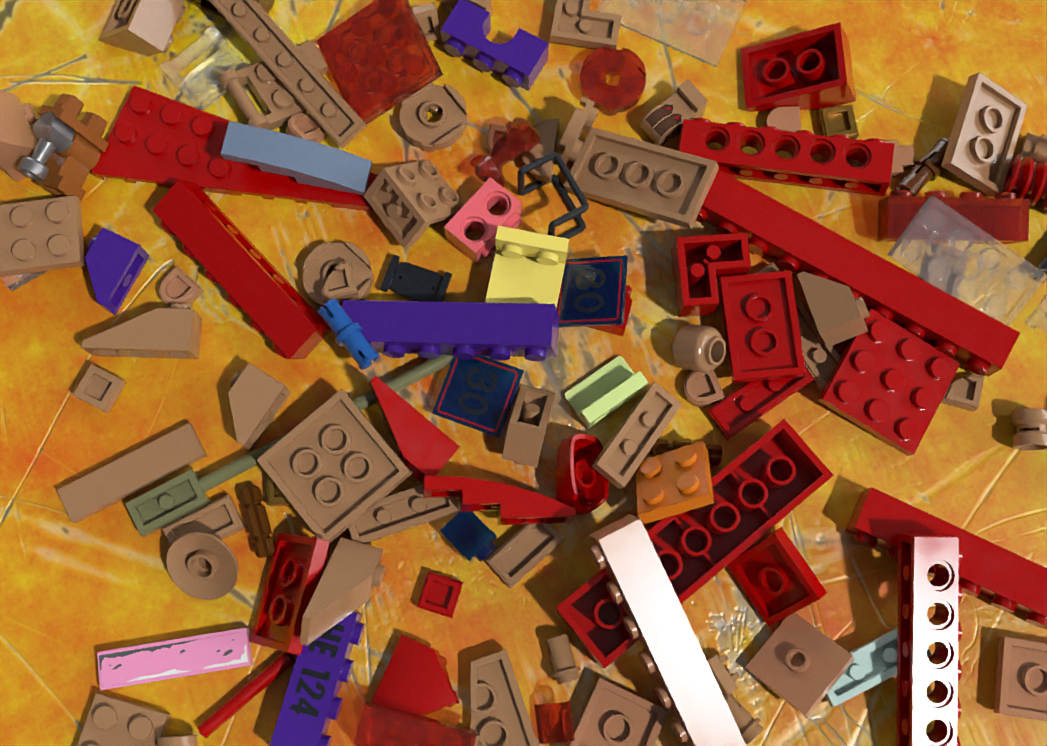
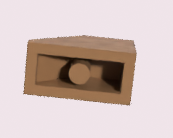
M807 272L797 274L819 334L827 347L868 332L864 318L869 317L870 314L862 296L855 299L849 286Z
M248 363L245 369L237 371L230 383L232 388L228 395L237 442L247 450L252 451L291 392L284 384Z
M521 385L509 421L502 459L513 461L519 465L538 466L555 393Z

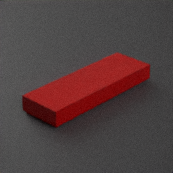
M806 369V374L803 377L747 382L708 409L706 413L728 441L812 382L814 378Z

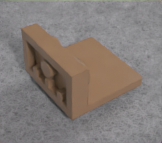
M429 160L383 168L363 195L403 249L412 247L430 224L453 218L464 206L460 201L459 195L449 187L440 175L438 168Z

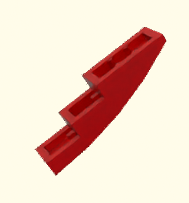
M424 475L423 499L460 498V512L497 511L498 525L571 523L576 516L575 508L540 493L512 485L468 477Z

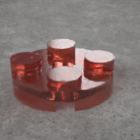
M605 46L594 50L584 60L579 76V87L582 96L594 101V108L599 109L607 116H614L618 112H624L634 107L641 100L646 86V68L643 61L636 53L623 47L621 50L611 49V46ZM610 74L612 77L620 76L618 85L607 84L606 75Z

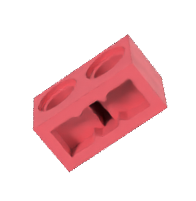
M489 177L444 226L446 239L478 264L483 257L488 259L495 253V237L498 226L514 229L519 226L523 219L521 217L522 202ZM494 206H502L506 209V212L496 216L491 214L489 210ZM473 230L484 234L477 241L467 239L466 235Z

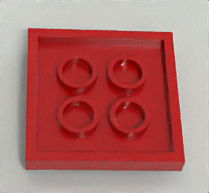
M871 308L868 309L870 316L864 318L868 332L850 339L818 401L905 455H914L960 363Z

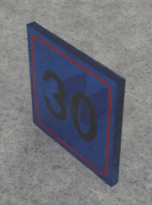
M626 255L566 259L557 304L559 328L623 325L628 262Z
M475 355L474 359L470 360L453 357L432 414L499 438L524 370L479 355Z

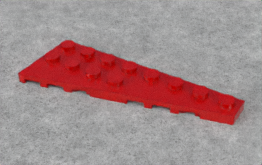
M135 85L106 140L109 143L105 152H100L99 161L91 170V173L96 178L102 180L104 178L124 180L127 183L136 184V181L155 183L160 187H169V185L173 186L180 179L198 184L204 192L236 196L247 194L262 196L263 199L269 200L280 198L295 200L296 203L303 204L314 202L331 204L332 207L372 211V207L363 195L297 183L295 177L264 172L260 170L258 165L224 159L221 155V150L230 120ZM370 172L366 191L377 178V174Z

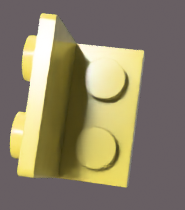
M498 226L495 237L496 252L485 303L555 304L557 309L568 254L569 239Z

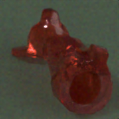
M516 117L513 121L507 122L505 125L506 131L495 142L490 155H477L471 160L472 166L475 167L474 172L481 181L486 182L491 177L504 188L503 166L516 159L522 153H529L541 141V137L534 126L521 117Z

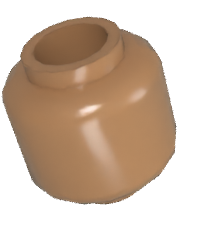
M690 324L683 326L672 340L671 350L674 361L680 368L707 373L713 371L723 362L726 355V344L717 329Z

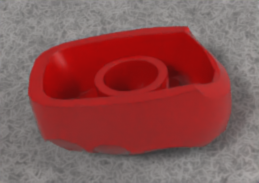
M582 433L573 434L562 439L556 456V499L575 508L576 515H585L594 511L608 500L609 481L591 466L603 450V446L595 436Z

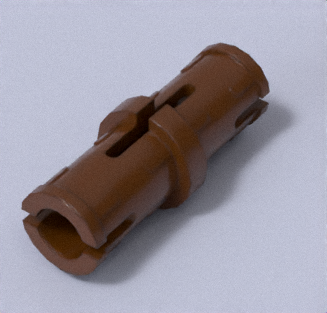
M940 138L925 156H920L914 162L916 165L896 185L897 192L903 198L913 200L929 181H934L940 175L949 139Z

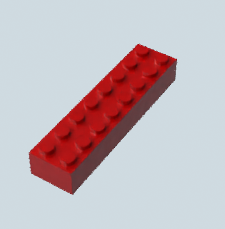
M785 419L780 421L711 479L713 504L663 518L647 532L680 605L834 476ZM605 568L600 570L555 608V611L603 669L638 641V638H631L623 623L622 618L627 616L622 604H616L607 589L606 583L611 580Z

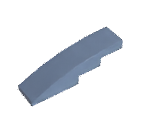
M229 121L221 150V155L226 160L258 165L260 170L264 172L295 177L297 183L364 195L366 192L372 167L371 160L330 146L269 129Z

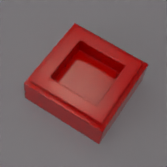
M428 571L417 607L453 618L464 583Z

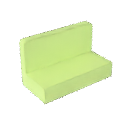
M618 356L567 391L564 397L585 427L590 429L643 392L648 381L640 371L635 374L623 357Z

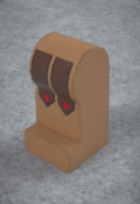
M687 79L678 86L677 91L662 104L653 108L643 118L640 127L656 145L661 146L682 132L684 119L692 120L702 117L708 100Z

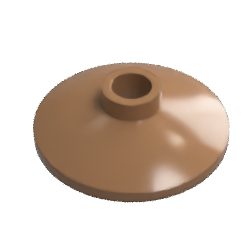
M202 532L187 533L176 539L167 553L166 565L171 579L178 588L194 598L202 600L221 598L228 594L237 582L239 568L234 553L222 540L213 535Z

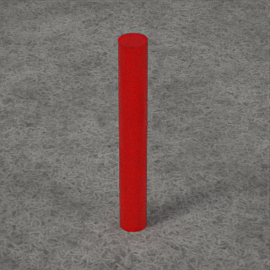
M283 652L198 725L199 733L204 738H208L294 664V658L289 653Z

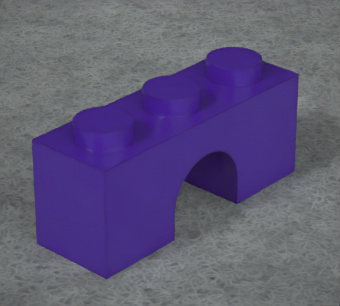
M466 0L458 1L440 29L442 46L448 53L455 57L462 56L472 61L481 71L487 73L491 71L501 76L508 85L515 88L522 87L529 91L548 60L549 43L520 28L509 42L496 44L489 41L486 36L491 30L490 12Z

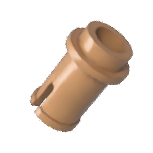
M568 634L545 640L555 674H552V678L557 679L558 685L580 678L578 671L581 670V667H576Z
M731 693L725 698V701L744 742L749 744L759 735L763 727L759 724L760 719L758 717L754 719Z

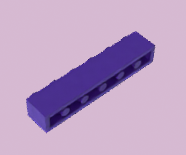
M343 300L342 303L343 310L353 323L358 322L363 328L361 333L376 353H383L387 357L402 358L404 354H418L422 358L436 359L439 358L440 354L453 355V357L458 359L470 360L474 359L475 355L488 356L493 360L505 361L509 360L510 356L524 357L529 361L540 362L545 361L546 357L557 356L559 314L555 304Z

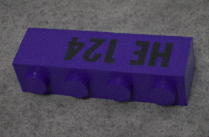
M352 612L309 645H303L301 655H297L270 746H330L332 736L326 734L330 721L337 720L342 707L343 698L338 697L342 682L348 683L354 660H350L349 657L353 644L359 646L365 629V623L360 622L361 614Z

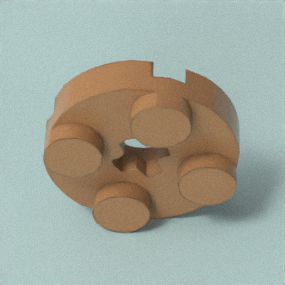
M433 82L422 83L412 88L402 100L399 114L402 131L412 144L421 147L425 152L432 153L438 149H444L453 145L460 139L467 128L465 101L460 93L449 85L444 84L443 87L433 85ZM430 110L433 113L440 111L442 113L439 116L440 120L437 122L426 121L428 118L427 112Z
M584 96L580 100V105L584 109L576 107L559 143L561 144L560 149L564 150L560 156L565 164L568 161L575 163L584 143L579 140L583 130L590 132L598 115L599 109L594 108L595 102Z
M344 241L343 243L334 244L332 242L323 243L312 250L304 261L303 285L311 300L318 306L327 308L322 301V286L330 272L338 264L346 260H350L352 263L359 296L343 300H364L368 296L374 283V275L367 255L355 244ZM343 300L338 301L341 307Z

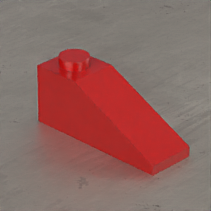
M374 376L368 384L400 457L407 462L405 465L413 473L411 475L418 481L424 475L436 476L460 446L377 376Z

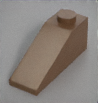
M171 304L170 308H156L82 340L81 348L93 356L199 359L202 318L189 305Z
M340 537L302 617L300 644L309 645L366 603L374 586L381 587L386 572V566L381 565L383 549Z

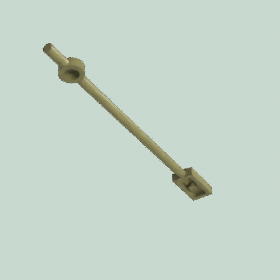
M439 354V358L429 359L385 382V384L393 391L398 392L456 362L457 358L453 357V355ZM475 355V357L482 360H485L488 357ZM477 359L466 360L472 363L481 362ZM371 390L352 399L361 411L377 403ZM285 435L200 479L196 471L191 469L125 503L140 536L146 537L211 503L206 491L258 465L257 459Z

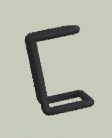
M551 152L518 170V194L520 196L526 195L547 184L546 182L536 181L524 188L525 173L554 159L582 206L575 207L557 175L552 174L551 181L555 184L570 212L549 223L548 235L555 236V227L575 218L579 226L558 236L569 239L585 230L586 225L580 214L588 210L589 204L560 154Z

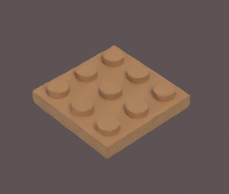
M343 389L339 390L257 459L258 463L319 539L330 541L329 544L413 474Z

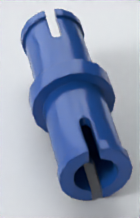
M336 298L325 303L327 308L325 309L322 306L317 313L336 335L335 341L339 346L344 345L361 370L371 366V360L376 362L380 355L376 353L361 333L363 328L358 322L353 323Z

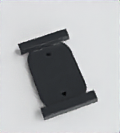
M393 254L380 288L381 291L388 292L390 287L393 292L421 302H443L452 273L445 272L444 277H442L439 273L410 263H399L400 256Z

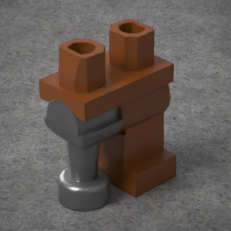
M64 93L61 94L53 107L42 105L38 112L40 118L33 125V131L38 138V143L31 157L24 156L21 159L17 170L36 180L38 185L57 198L76 195L82 201L86 191L81 189L90 170L98 163L100 151L105 152L109 145L108 142L101 138L108 122L101 116L91 112H86L83 119L79 121L77 117L84 103L77 97Z

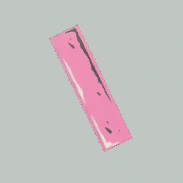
M249 628L97 652L100 690L253 665L251 642H249Z

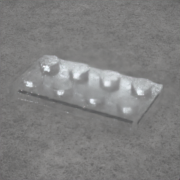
M931 195L887 254L924 281L1007 326L1011 325L1047 278V274Z

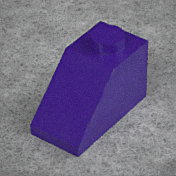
M103 227L98 236L91 239L85 260L98 304L109 313L116 315L150 255L139 244Z

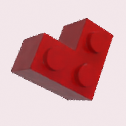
M747 232L676 237L671 250L678 317L713 315L719 305L717 287L719 278L748 273L751 261Z

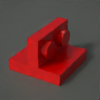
M782 527L776 529L753 547L741 553L727 565L768 626L818 601L827 594Z

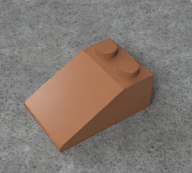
M0 90V167L17 182L28 177L17 170V166L24 156L31 157L34 152L38 138L34 134L33 125L39 117L30 103L24 105L14 93Z

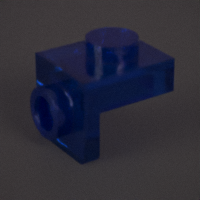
M459 512L440 530L470 564L475 559L481 563L496 549L493 542L497 539V535L473 512Z

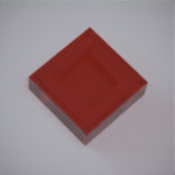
M570 701L534 705L539 744L575 741Z

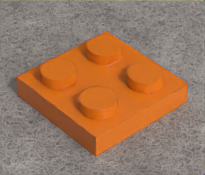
M703 441L646 458L635 471L637 515L643 525L714 503L708 449Z

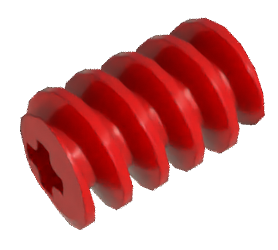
M1018 154L1009 167L1004 183L1003 196L1007 197L1013 189H1016V201H1021L1026 194H1030L1029 205L1034 206L1041 198L1044 199L1042 210L1047 211V164L1045 162H1038L1034 165L1033 158L1025 157L1021 160V156Z

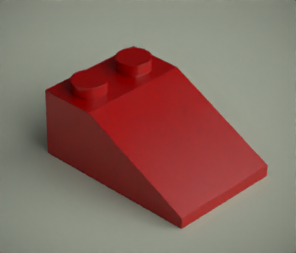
M840 22L741 49L745 105L748 112L772 111L777 107L800 106V110H819L856 101L850 43Z

